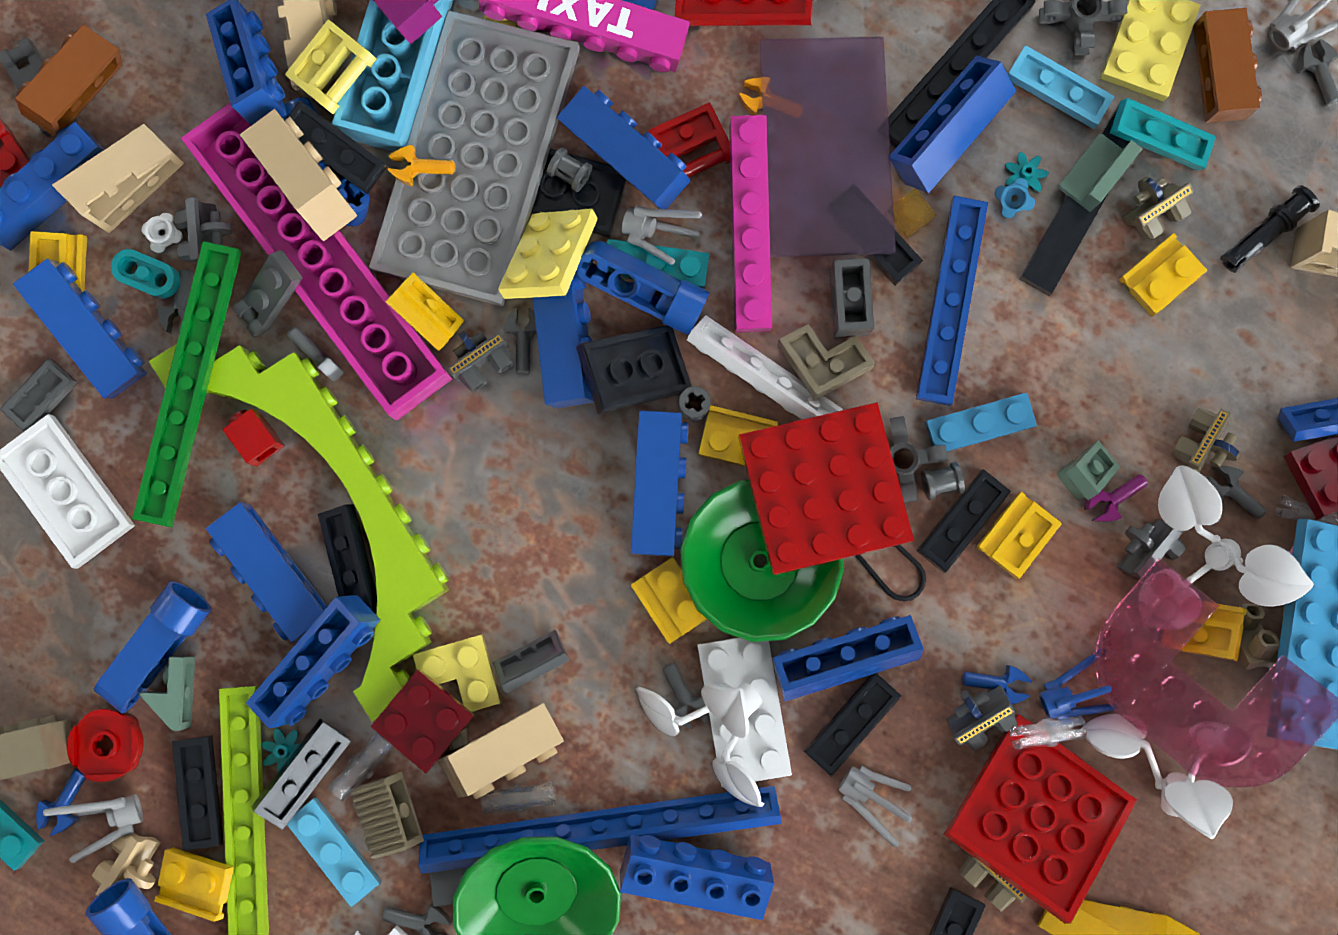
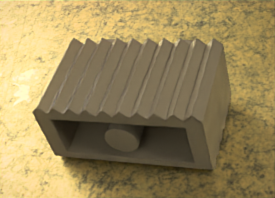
M402 771L351 789L350 794L353 795V807L360 817L361 829L364 830V842L371 852L370 857L372 859L407 850L424 841Z

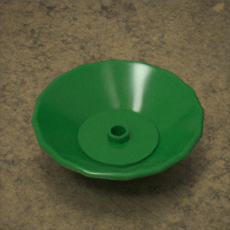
M739 480L711 494L690 518L680 548L683 583L697 611L720 631L751 642L786 640L815 625L835 601L844 572L843 559L772 575L749 480ZM756 555H762L765 558L766 564L763 568H758L754 565L753 559Z
M557 836L522 837L491 848L466 869L453 895L452 925L457 935H612L620 921L621 893L610 866L588 847Z

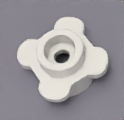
M162 213L160 216L152 217L142 226V233L151 242V250L156 253L164 252L165 247L173 243L179 244L183 239L182 232L177 230L173 223L174 217L169 213ZM161 230H165V234L163 236H160L159 234Z

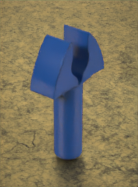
M1006 665V673L1001 677L973 672H964L962 676L964 686L993 690L1001 685L1011 704L1019 703L1031 696L1024 693H1014L1012 688L1007 687V684H1011L1015 680L1032 683V680L1025 673L1013 666Z
M79 769L73 770L55 802L51 803L48 800H43L38 803L36 812L38 829L46 827L50 820V816L43 815V810L71 805L86 779L82 776L85 774L80 772ZM72 814L56 815L58 822L50 836L70 828L79 820V817Z

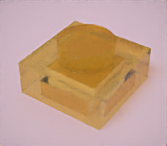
M916 188L887 210L888 215L907 239L937 216Z

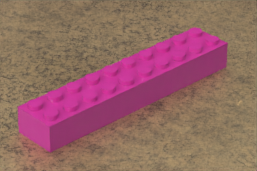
M228 103L181 137V140L266 253L270 255L279 250L285 253L303 277L295 289L296 293L386 413L396 421L450 382L452 377L417 331L386 303V300L390 297L343 233L338 230L323 241L297 212L240 136L251 125L231 106V103Z

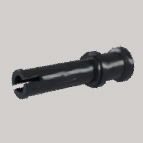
M1303 185L1296 186L1289 198L1282 204H1276L1270 208L1268 217L1260 225L1255 227L1234 247L1221 256L1220 259L1224 261L1223 265L1233 273L1238 272L1283 232L1293 231L1297 227V222L1308 212L1313 213L1319 209L1320 203L1317 196Z

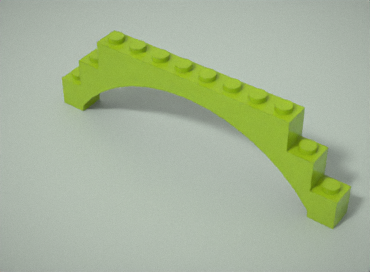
M176 345L149 361L165 388ZM239 345L214 361L206 393L242 401L257 407L281 420L301 435L327 461L340 478L360 514L370 543L375 567L377 589L376 615L380 621L376 625L371 656L362 684L353 692L371 722H373L411 678L406 670H399L397 665L432 643L428 636L432 634L429 625L421 615L416 617L414 613L449 591L445 582L449 581V578L438 562L433 565L426 554L430 551V547L420 533L415 535L409 527L408 523L412 519L401 503L396 505L389 494L393 492V489L383 474L377 476L370 465L375 460L364 444L358 446L352 436L356 433V430L346 415L340 417L334 406L338 404V401L327 386L322 388L316 376L320 375L312 360L309 357L304 359L293 352L262 371L266 366L255 350L250 352Z

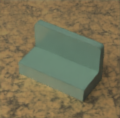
M1099 134L1058 187L1091 212L1102 202L1143 148L1131 140L1122 149L1103 134Z

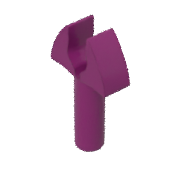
M1139 474L1111 493L1105 492L1102 489L1099 494L1086 500L1084 510L1090 509L1098 502H1108V505L1105 506V512L1092 519V521L1110 522L1122 518L1118 512L1119 504L1148 485L1147 479Z

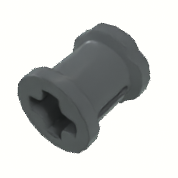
M561 147L552 157L547 167V174L551 177L558 176L571 184L572 190L578 192L587 182L593 166L588 162L581 163L568 155L567 149Z
M698 386L685 389L679 398V411L682 413L683 418L693 422L703 420L710 408L711 399L705 389ZM690 397H693L695 401L700 399L703 401L700 406L701 411L696 412L694 408H686Z
M952 462L949 467L929 471L928 469L921 470L922 485L928 500L935 499L936 495L956 491L961 493L965 491L964 477L957 462Z

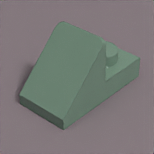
M1098 440L1062 468L1057 475L1076 499L1080 500L1085 497L1089 500L1100 493L1121 467Z
M196 656L169 657V664H166L163 673L164 684L167 685V691L139 693L141 698L172 731H180L192 726Z

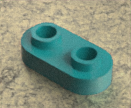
M132 249L121 250L114 256L111 262V272L116 280L157 298L165 299L171 297L180 286V276L174 267ZM137 264L136 272L132 274L131 269ZM167 277L166 284L161 287V280Z

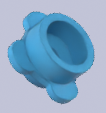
M1017 178L1011 185H1000L996 188L995 197L1001 201L1003 207L1001 212L1004 217L1012 218L1017 212L1033 209L1035 200L1028 193V181L1026 179ZM1017 195L1018 200L1012 201L1011 197Z

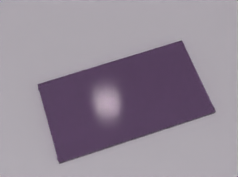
M876 36L760 39L763 115L767 117L770 257L895 254L891 161L888 158L890 156L884 38Z

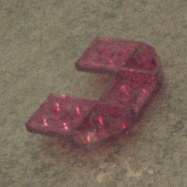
M1158 558L1112 611L1100 629L1094 650L1096 678L1100 687L1107 685L1112 687L1111 692L1103 695L1120 716L1134 725L1178 762L1182 768L1201 780H1209L1222 787L1243 788L1264 785L1280 778L1301 760L1338 719V697L1282 655L1237 707L1231 711L1171 662L1220 605Z

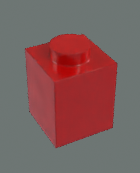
M243 409L235 413L229 419L230 424L222 429L244 461L256 467L285 447L264 416L254 409H249L248 411Z

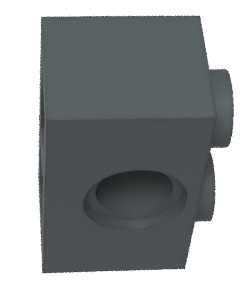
M870 258L834 260L829 270L834 338L869 336L874 329Z

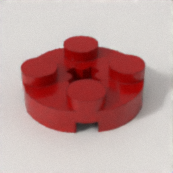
M114 708L89 712L83 716L84 718L69 733L67 739L69 761L73 767H77L80 772L85 774L82 775L83 777L91 781L108 782L123 777L138 766L139 759L143 753L144 738L138 719L131 714L121 713ZM105 735L109 736V739L113 741V748L109 750L108 755H105L103 748H98V741L104 740Z

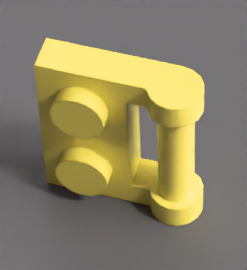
M328 19L285 75L329 112L334 114L340 107L337 103L366 66L371 67L377 59ZM351 53L355 54L356 57L329 91L324 94L322 89Z

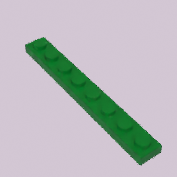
M204 241L202 243L132 517L134 520L173 527L242 253L237 248Z

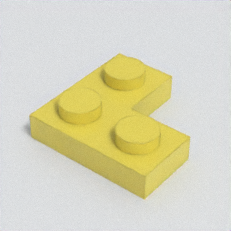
M483 634L413 654L417 670L421 669L436 683L441 684L457 679L463 704L471 712L502 703Z

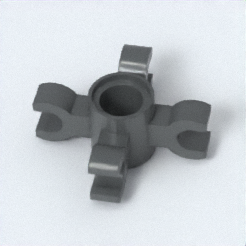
M1047 0L1044 1V8L1039 9V23L1051 24L1063 21L1066 28L1075 33L1074 54L1089 55V48L1095 47L1093 23L1095 21L1121 22L1122 15L1128 13L1127 0H1072L1071 2ZM1077 7L1085 9L1089 16L1082 15Z
M904 416L890 418L894 446L890 449L893 462L896 454L900 451L906 450L914 455V463L911 467L900 469L895 466L896 474L900 477L904 503L918 501L914 474L922 464L948 461L946 446L940 445L917 450L908 441Z

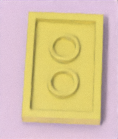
M1127 0L1128 13L1122 15V21L1117 28L1100 79L1164 102L1169 97L1201 4L1190 0Z
M593 209L532 214L498 288L504 299L566 296L598 219Z

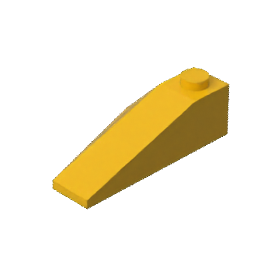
M1087 899L1083 900L1071 923L1064 924L1045 910L1037 926L1052 935H1200L1198 932L1165 914L1149 913L1123 906H1112Z

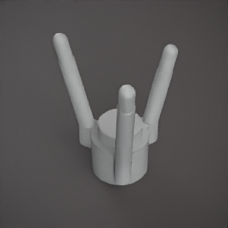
M1290 0L1281 14L1270 23L1272 29L1269 31V37L1272 43L1280 50L1287 51L1290 49L1295 52L1303 44L1338 28L1337 20L1305 35V31L1308 30L1307 21L1332 0H1320L1302 16L1299 14L1289 16L1300 1Z
M638 205L635 208H628L622 222V233L629 236L627 242L640 246L670 265L675 263V259L643 240L645 237L651 238L655 229L695 238L700 237V232L657 222L656 218H654H701L702 213L699 211L652 209Z
M863 765L859 770L851 766L838 787V791L844 794L842 800L853 806L893 847H898L899 842L858 800L865 803L869 798L906 822H911L912 817L873 791L875 784L870 780L907 792L911 791V786L899 780L872 772Z
M137 794L108 801L43 810L44 816L72 813L84 816L106 812L110 827H118L116 831L69 858L71 863L77 862L122 836L134 833L133 824L143 822L142 806Z

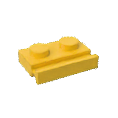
M30 231L28 272L47 258L59 263L65 262L77 275L78 279L74 282L84 292L87 236Z
M1175 233L1165 239L1118 279L1130 289L1131 295L1151 317L1160 312L1207 271L1185 244L1181 245L1176 239Z
M413 272L386 300L388 305L438 351L449 341L464 322L449 305Z
M710 405L698 456L745 467L738 439L739 434L777 426L778 421Z
M1021 491L1016 494L976 548L984 552L992 561L1015 579H1020L1062 523L1036 502L1027 498Z
M673 557L631 584L632 589L669 644L707 620L697 611L683 583L682 570Z
M1201 601L1200 614L1197 619L1182 629H1164L1160 646L1166 649L1237 662L1244 628V615L1246 616L1247 610L1242 607Z
M174 847L164 851L157 885L160 886L159 895L155 896L154 902L213 922L221 920L224 917L222 908L223 904L227 902L234 867Z

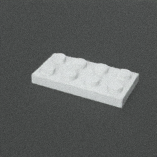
M47 414L0 449V470L72 568H80L135 526L54 415Z
M738 637L697 644L704 686L711 684L724 688H737L744 682L751 685L762 699V705L748 717L749 733L745 738H738L730 753L731 761L741 765L755 782L791 776L792 772L769 641L751 642ZM709 712L716 758L721 759V755L732 734L719 721V718Z

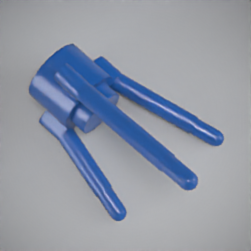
M1106 649L1098 650L1057 679L1044 683L1046 690L1039 693V698L1049 720L1057 718L1060 721L1068 717L1119 709V705L1116 703L1074 708L1078 702L1111 692L1112 687L1109 685L1076 695L1072 694L1069 687L1061 688V685L1103 657L1107 653Z

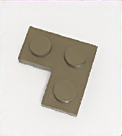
M809 324L780 338L778 341V347L814 400L872 370L875 365L874 360L857 336L827 351Z

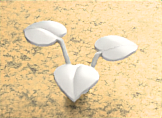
M1184 465L1176 467L1160 493L1158 499L1159 513L1164 522L1173 529L1186 531L1195 527L1196 532L1210 540L1212 544L1205 550L1206 564L1184 581L1171 569L1160 570L1147 578L1141 588L1138 600L1139 613L1144 624L1148 627L1168 630L1182 629L1192 624L1200 614L1201 601L1197 592L1188 586L1211 569L1222 571L1235 565L1239 572L1244 573L1239 581L1241 594L1247 600L1260 606L1284 605L1299 599L1314 586L1313 581L1306 575L1296 558L1279 546L1262 545L1256 547L1247 554L1245 566H1243V559L1240 558L1241 549L1235 541L1226 538L1220 539L1219 535H1213L1202 527V525H1212L1221 518L1223 506L1216 488L1196 470Z
M743 682L737 688H724L708 684L701 690L706 706L683 717L676 716L672 706L660 695L639 686L636 688L641 706L647 717L655 727L667 735L676 736L679 733L678 725H683L708 712L719 718V721L723 723L732 736L721 755V759L715 758L712 762L718 780L730 794L740 801L757 807H762L765 804L761 802L759 789L752 776L741 765L731 761L730 753L738 738H745L749 733L748 717L762 705L759 693L751 685Z
M1106 714L1090 720L1080 729L1079 736L1085 738L1097 751L1109 757L1119 759L1130 758L1137 755L1140 749L1143 748L1155 777V787L1162 790L1161 809L1168 815L1180 817L1208 838H1215L1221 825L1232 811V796L1224 787L1209 780L1194 782L1200 763L1205 757L1218 766H1229L1243 760L1251 748L1252 739L1247 732H1243V730L1237 727L1214 721L1195 724L1188 731L1187 743L1192 749L1199 752L1194 758L1188 776L1180 772H1173L1163 779L1149 742L1143 740L1147 736L1148 729L1140 720L1124 714Z

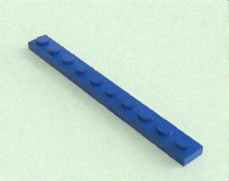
M775 786L758 788L761 802L765 803L762 807L744 803L729 792L423 834L424 841L419 843L418 866L421 874L468 868L491 848L522 837L557 836L586 846L590 850L626 846L630 834L638 836L650 835L659 840H669L781 824V815Z

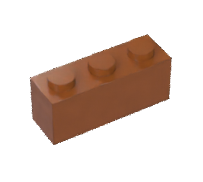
M1247 8L1205 11L1193 25L1205 122L1245 120L1260 108L1262 101V91L1257 86L1255 73L1258 63L1257 56L1253 53L1251 44L1253 25L1251 20H1248Z
M84 24L76 33L71 32L62 43V48L53 57L46 58L40 66L39 73L31 81L24 82L18 89L15 100L21 115L56 138L57 133L74 121L123 66L119 48Z

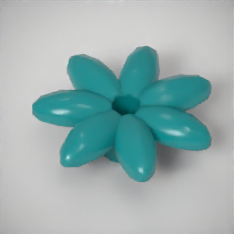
M1019 152L1018 164L1012 162L1005 164L1006 169L1014 173L1006 180L1005 184L1011 185L1017 178H1024L1028 181V187L1030 186L1036 192H1040L1042 186L1038 179L1047 177L1049 172L1044 169H1036L1040 164L1041 156H1035L1028 163L1026 155L1023 152Z
M276 728L274 730L275 742L264 741L261 743L262 748L272 752L266 757L263 764L269 766L277 762L279 772L300 745L294 744L298 737V731L293 730L285 739L282 731Z

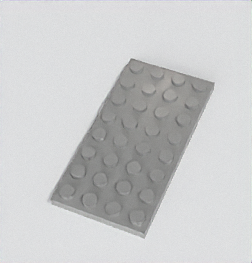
M448 10L406 146H414L416 149L415 156L418 159L453 160L456 169L452 175L419 173L413 178V187L405 185L396 179L369 265V269L372 272L406 280L413 272L428 287L503 307L505 299L498 288L529 222L559 119L557 116L562 111L579 55V43ZM402 161L399 170L404 169L410 164Z

